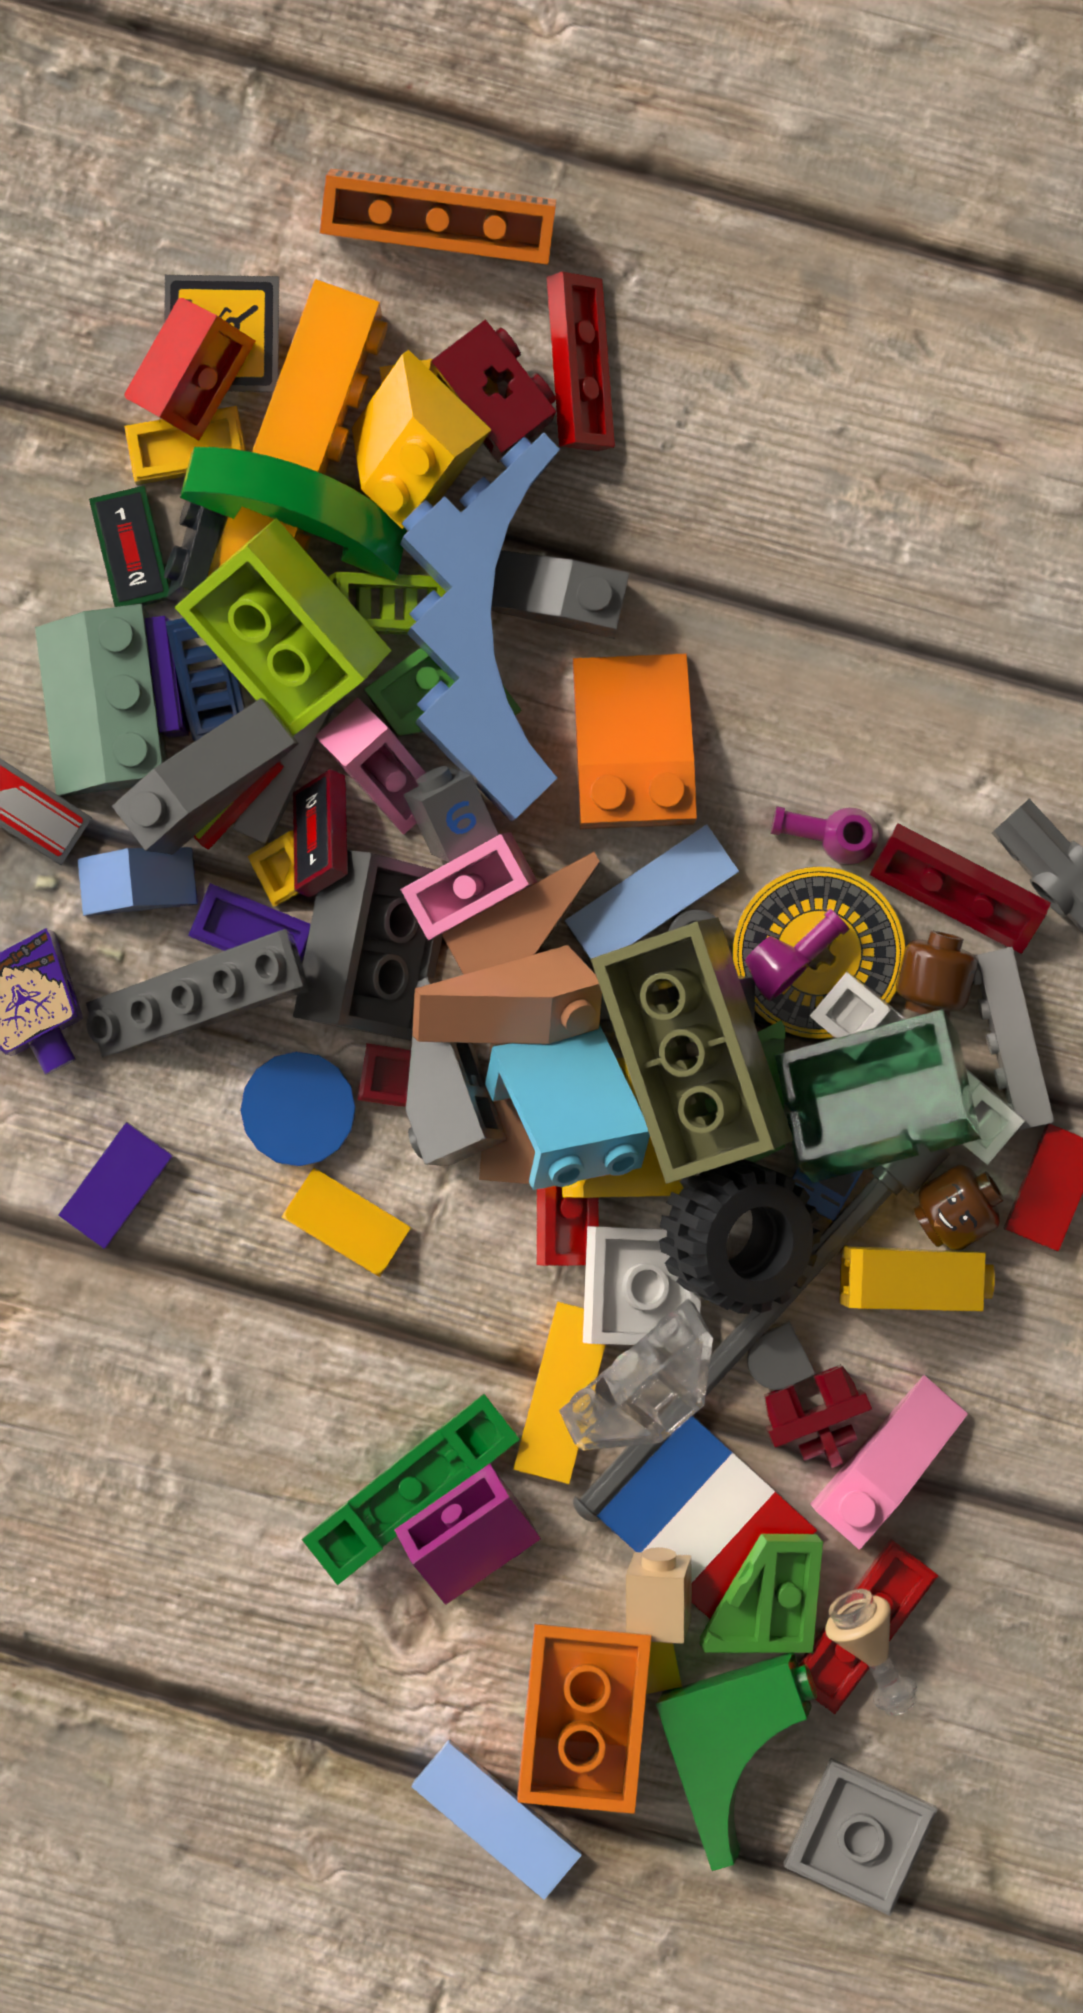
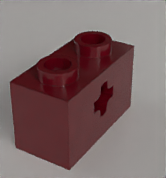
M485 319L433 358L430 362L429 370L491 429L483 444L497 463H499L506 453L523 437L529 440L552 423L556 414L552 404L556 401V397L549 385L539 374L535 373L530 377L518 362L517 358L521 356V352L508 332L502 327L495 331ZM488 377L495 384L503 380L508 383L505 400L499 393H494L491 396L485 393Z

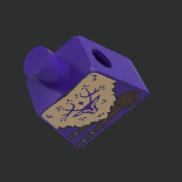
M45 928L0 952V1050L5 1055L14 1056L31 1047L45 1075L53 1073L75 1061L76 1058L61 1031L82 1020L83 1015L59 940L54 931Z

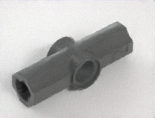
M1029 798L992 832V835L1032 877L1030 883L1040 897L1051 902L1050 907L1060 916H1068L1083 933V847L1075 841L1069 842Z

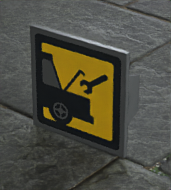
M165 274L164 323L177 300L184 298L219 316L256 340L227 392H274L279 379L280 277Z

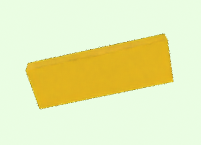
M560 1301L556 1303L513 1470L566 1484L570 1483L606 1345L583 1343V1307Z

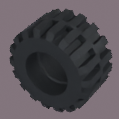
M745 1159L701 1172L698 1176L692 1175L681 1179L679 1182L683 1186L682 1191L679 1195L671 1192L666 1202L672 1205L669 1216H661L660 1228L667 1231V1237L659 1240L661 1252L670 1256L664 1264L670 1274L678 1277L676 1282L695 1295L738 1314H750L751 1309L759 1313L770 1311L772 1300L782 1305L792 1298L789 1290L793 1286L801 1288L808 1279L803 1275V1272L807 1265L814 1267L818 1255L811 1253L813 1244L820 1243V1230L812 1226V1223L819 1219L816 1207L806 1204L810 1199L806 1190L795 1185V1180L787 1175ZM751 1210L752 1231L749 1240L738 1255L728 1260L727 1241L729 1233L735 1222L744 1213Z

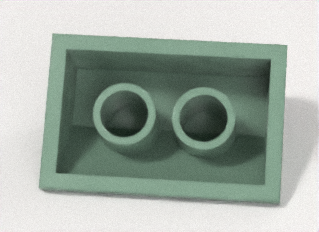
M142 604L83 611L35 627L56 794L60 797L133 788L150 771L168 760L165 735L159 732L145 618H150Z

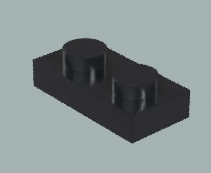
M185 501L179 521L180 525L187 527L182 546H174L164 572V578L172 580L167 599L176 602L182 601L207 578L225 515Z

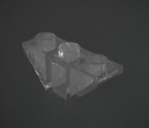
M686 1299L673 1312L665 1315L649 1333L628 1351L620 1354L611 1366L588 1386L575 1393L571 1400L559 1410L574 1444L582 1451L661 1443L704 1406L713 1336L696 1305L690 1299Z

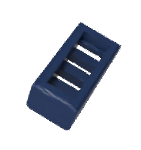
M184 618L166 621V628L192 740L196 741L244 710L246 705L240 681L223 662L221 665L190 671L189 664L219 657L208 645L185 649L183 641L200 638V636ZM224 681L227 684V688L200 694L195 692L196 687Z

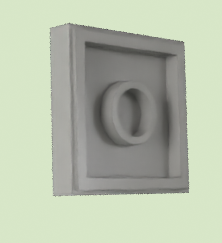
M830 1758L783 1862L784 1867L890 1916L938 1809L929 1802Z

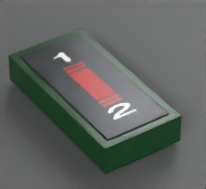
M139 486L89 498L114 607L135 604L145 606L170 600L167 599L170 588L169 581L164 578L165 565L146 487Z

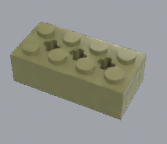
M719 917L697 921L591 958L666 1184L773 1150L793 1141ZM676 986L679 990L680 999L671 1001L667 989ZM695 1042L699 1050V1056L694 1055L690 1057L687 1053L686 1044ZM709 1098L714 1099L717 1103L718 1111L708 1112L705 1100Z

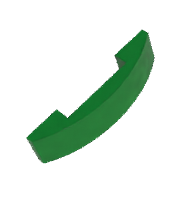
M195 447L193 449L180 495L181 499L233 519L241 507L273 519L277 518L280 522L344 546L341 561L391 581H394L398 576L404 549L400 543L407 530L405 528L402 529L368 497L315 470L272 456L216 447Z
M482 1394L362 1488L301 1540L338 1586L383 1550L385 1545L397 1537L394 1529L489 1465L520 1439L487 1396Z

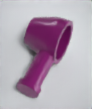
M776 806L770 834L778 836L782 833L821 841L825 853L833 861L843 865H855L868 859L874 853L879 840L878 828L873 818L865 811L852 807L837 810L827 819L785 811L784 807ZM847 824H855L861 828L863 838L859 844H850L844 839L843 829Z
M829 909L824 914L825 917L794 947L773 936H769L747 956L745 963L754 983L769 1002L790 987L808 968L811 961L840 934L844 935L850 930L846 923L832 909Z

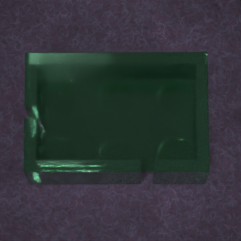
M943 1009L775 1055L784 1104L792 1112L786 1115L793 1137L792 1145L797 1165L813 1183L918 1156L917 1144L924 1143L930 1152L981 1139L959 1035Z

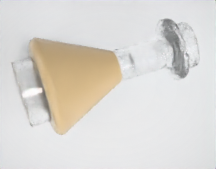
M866 1589L849 1591L839 1596L830 1605V1618L826 1624V1635L869 1666L879 1686V1689L873 1696L875 1706L880 1710H884L890 1716L903 1714L916 1703L917 1684L912 1678L900 1677L889 1656L890 1604L882 1597L872 1596L871 1592Z

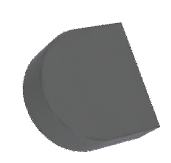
M789 1321L765 1332L748 1350V1369L753 1378L766 1388L774 1390L785 1389L786 1386L794 1385L816 1374Z

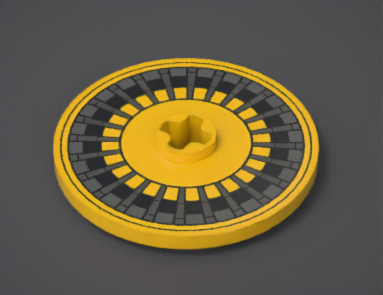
M821 866L805 867L787 872L773 879L749 901L738 921L735 931L733 962L738 976L752 977L745 959L767 937L773 936L794 947L825 917L824 914L829 909H832L849 927L850 930L844 935L840 934L828 945V950L834 955L830 964L820 961L816 968L808 966L803 974L774 1000L769 1002L755 985V1011L772 1025L782 1020L785 1032L806 1038L834 1037L813 1020L810 1014L846 972L858 979L887 1003L890 1002L896 992V981L905 951V940L899 919L893 907L878 889L863 878L842 869Z

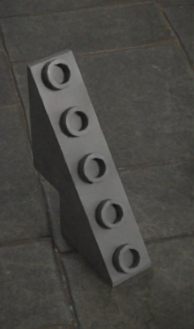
M283 929L86 1002L89 1012L86 1027L90 1038L98 1043L103 1058L248 1014L250 1009L309 992L310 989L295 938L288 930Z

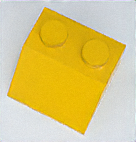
M409 350L401 355L352 427L361 490L402 529L405 528L402 525L403 521L421 503L427 500L434 506L442 499L491 432V429Z

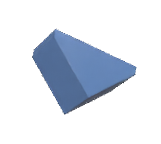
M181 847L173 855L145 851L144 848H126L78 859L83 916L198 905L192 847Z

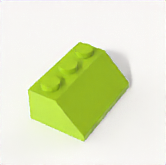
M277 518L242 546L174 607L256 700L262 698L268 702L293 736L362 683L392 651Z

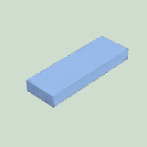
M706 824L567 918L565 923L591 960V958L634 944L736 875L739 870Z
M450 1739L412 1783L411 1787L543 1900L546 1899L582 1856L581 1851L528 1805L518 1803L515 1794Z

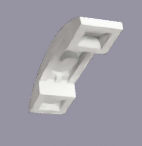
M846 972L810 1014L813 1020L853 1053L856 1052L941 1123L947 1132L987 1165L1025 1122V1119L955 1058L850 973Z

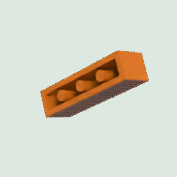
M330 169L325 178L319 234L548 265L557 199Z

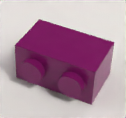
M491 1464L394 1529L413 1566L445 1605L541 1540L524 1508Z

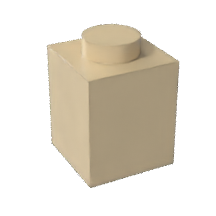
M662 1547L649 1548L642 1553L634 1552L626 1573V1632L651 1635V1642L684 1644L692 1620L691 1555H676L675 1551Z

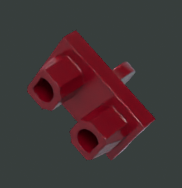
M841 1364L813 1375L824 1404L803 1411L793 1385L764 1394L767 1417L771 1424L766 1426L765 1429L771 1444L775 1448L816 1432L817 1438L798 1445L803 1460L806 1461L825 1453L831 1468L842 1464L837 1448L857 1441V1436L852 1424L832 1432L829 1426L870 1411L872 1407L867 1394L861 1389L857 1390L854 1381Z

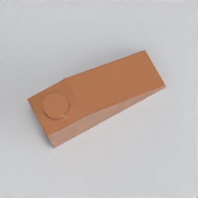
M595 852L588 854L442 933L462 974H468L537 954L599 867L600 861Z
M569 945L415 988L413 1036L418 1042L550 1044L599 1029L602 991L594 972Z

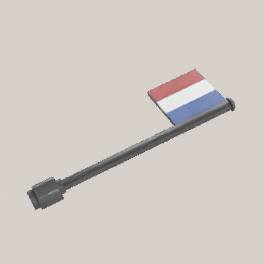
M922 1109L913 1119L907 1116L870 1156L878 1164L871 1172L874 1177L820 1235V1243L813 1244L811 1253L818 1256L814 1267L807 1265L803 1272V1275L808 1278L801 1288L793 1286L789 1290L792 1298L782 1305L772 1300L770 1311L759 1313L752 1310L580 1498L575 1496L573 1499L574 1508L583 1519L590 1522L603 1521L635 1552L642 1553L649 1548L662 1547L675 1551L676 1555H691V1603L709 1619H711L761 1534H814L817 1528L691 1413L892 1193L897 1196L904 1188L914 1195L948 1158L950 1154L946 1150L955 1139Z

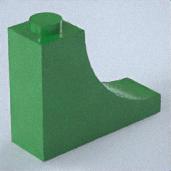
M794 1653L780 1655L683 1685L679 1688L664 1691L656 1702V1707L712 1871L734 1865L740 1852L734 1821V1805L739 1779L746 1764L755 1752L774 1735L793 1724L806 1720L812 1708L810 1701L817 1699V1692L811 1672L807 1665L798 1666Z

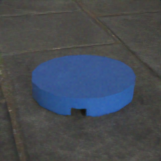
M296 1051L274 1056L255 1070L244 1087L240 1111L245 1133L258 1151L277 1163L303 1166L322 1162L342 1147L353 1129L356 1107L352 1086L337 1066L319 1055Z

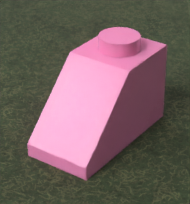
M356 698L315 737L404 835L416 824V820L403 794L418 787L417 779L426 772L391 730L359 698Z
M508 832L492 838L407 885L401 891L425 936L430 940L538 881L512 833Z

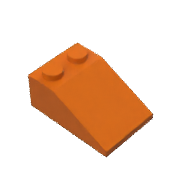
M687 653L573 658L580 830L694 825L697 813Z
M534 1623L517 1790L518 1803L635 1814L651 1635Z

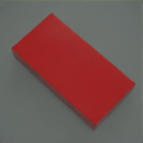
M1046 1124L1003 1227L1004 1230L1059 1252L1083 1194V1137L1053 1124Z

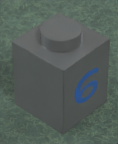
M447 766L438 767L420 776L417 779L418 787L403 794L431 855L447 862L453 861L499 835L471 774L454 768L449 770Z

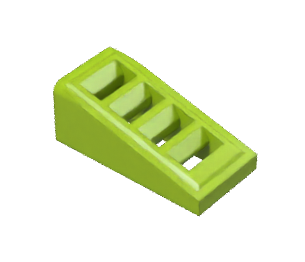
M335 572L328 576L347 600L348 589H356V610L377 634H407L410 628L416 623L409 614L417 606V589H427V595L434 590L440 597L446 593L431 576L398 574L394 581L374 573ZM371 589H380V619H371ZM395 589H403V620H395Z

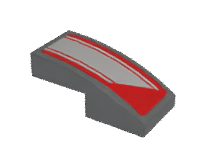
M0 758V827L59 865H62L92 817Z

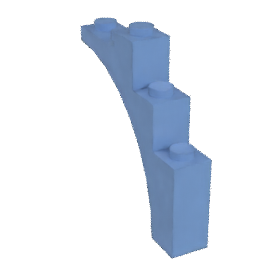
M545 433L533 443L526 437H523L500 460L507 468L492 483L483 476L462 496L459 501L466 508L462 512L445 496L434 507L427 500L421 503L403 521L402 525L408 532L403 536L400 543L446 591L440 597L433 590L410 612L409 615L416 623L407 634L455 682L449 688L441 680L417 703L424 713L417 719L415 724L461 771L472 775L477 788L511 822L523 813L557 779L528 742L507 701L495 660L491 620L495 568L509 523L527 490L553 461L560 450Z

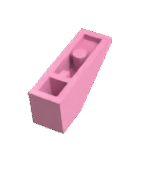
M923 1375L810 1503L811 1506L860 1550L899 1506L968 1413Z

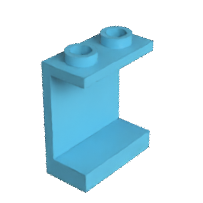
M601 1026L597 1030L550 1044L510 1043L492 1047L485 1085L492 1101L512 1099L535 1150L529 1178L532 1190L551 1186L565 1187L580 1180L609 1174L623 1175L633 1169L642 1168L650 1134L643 1113Z

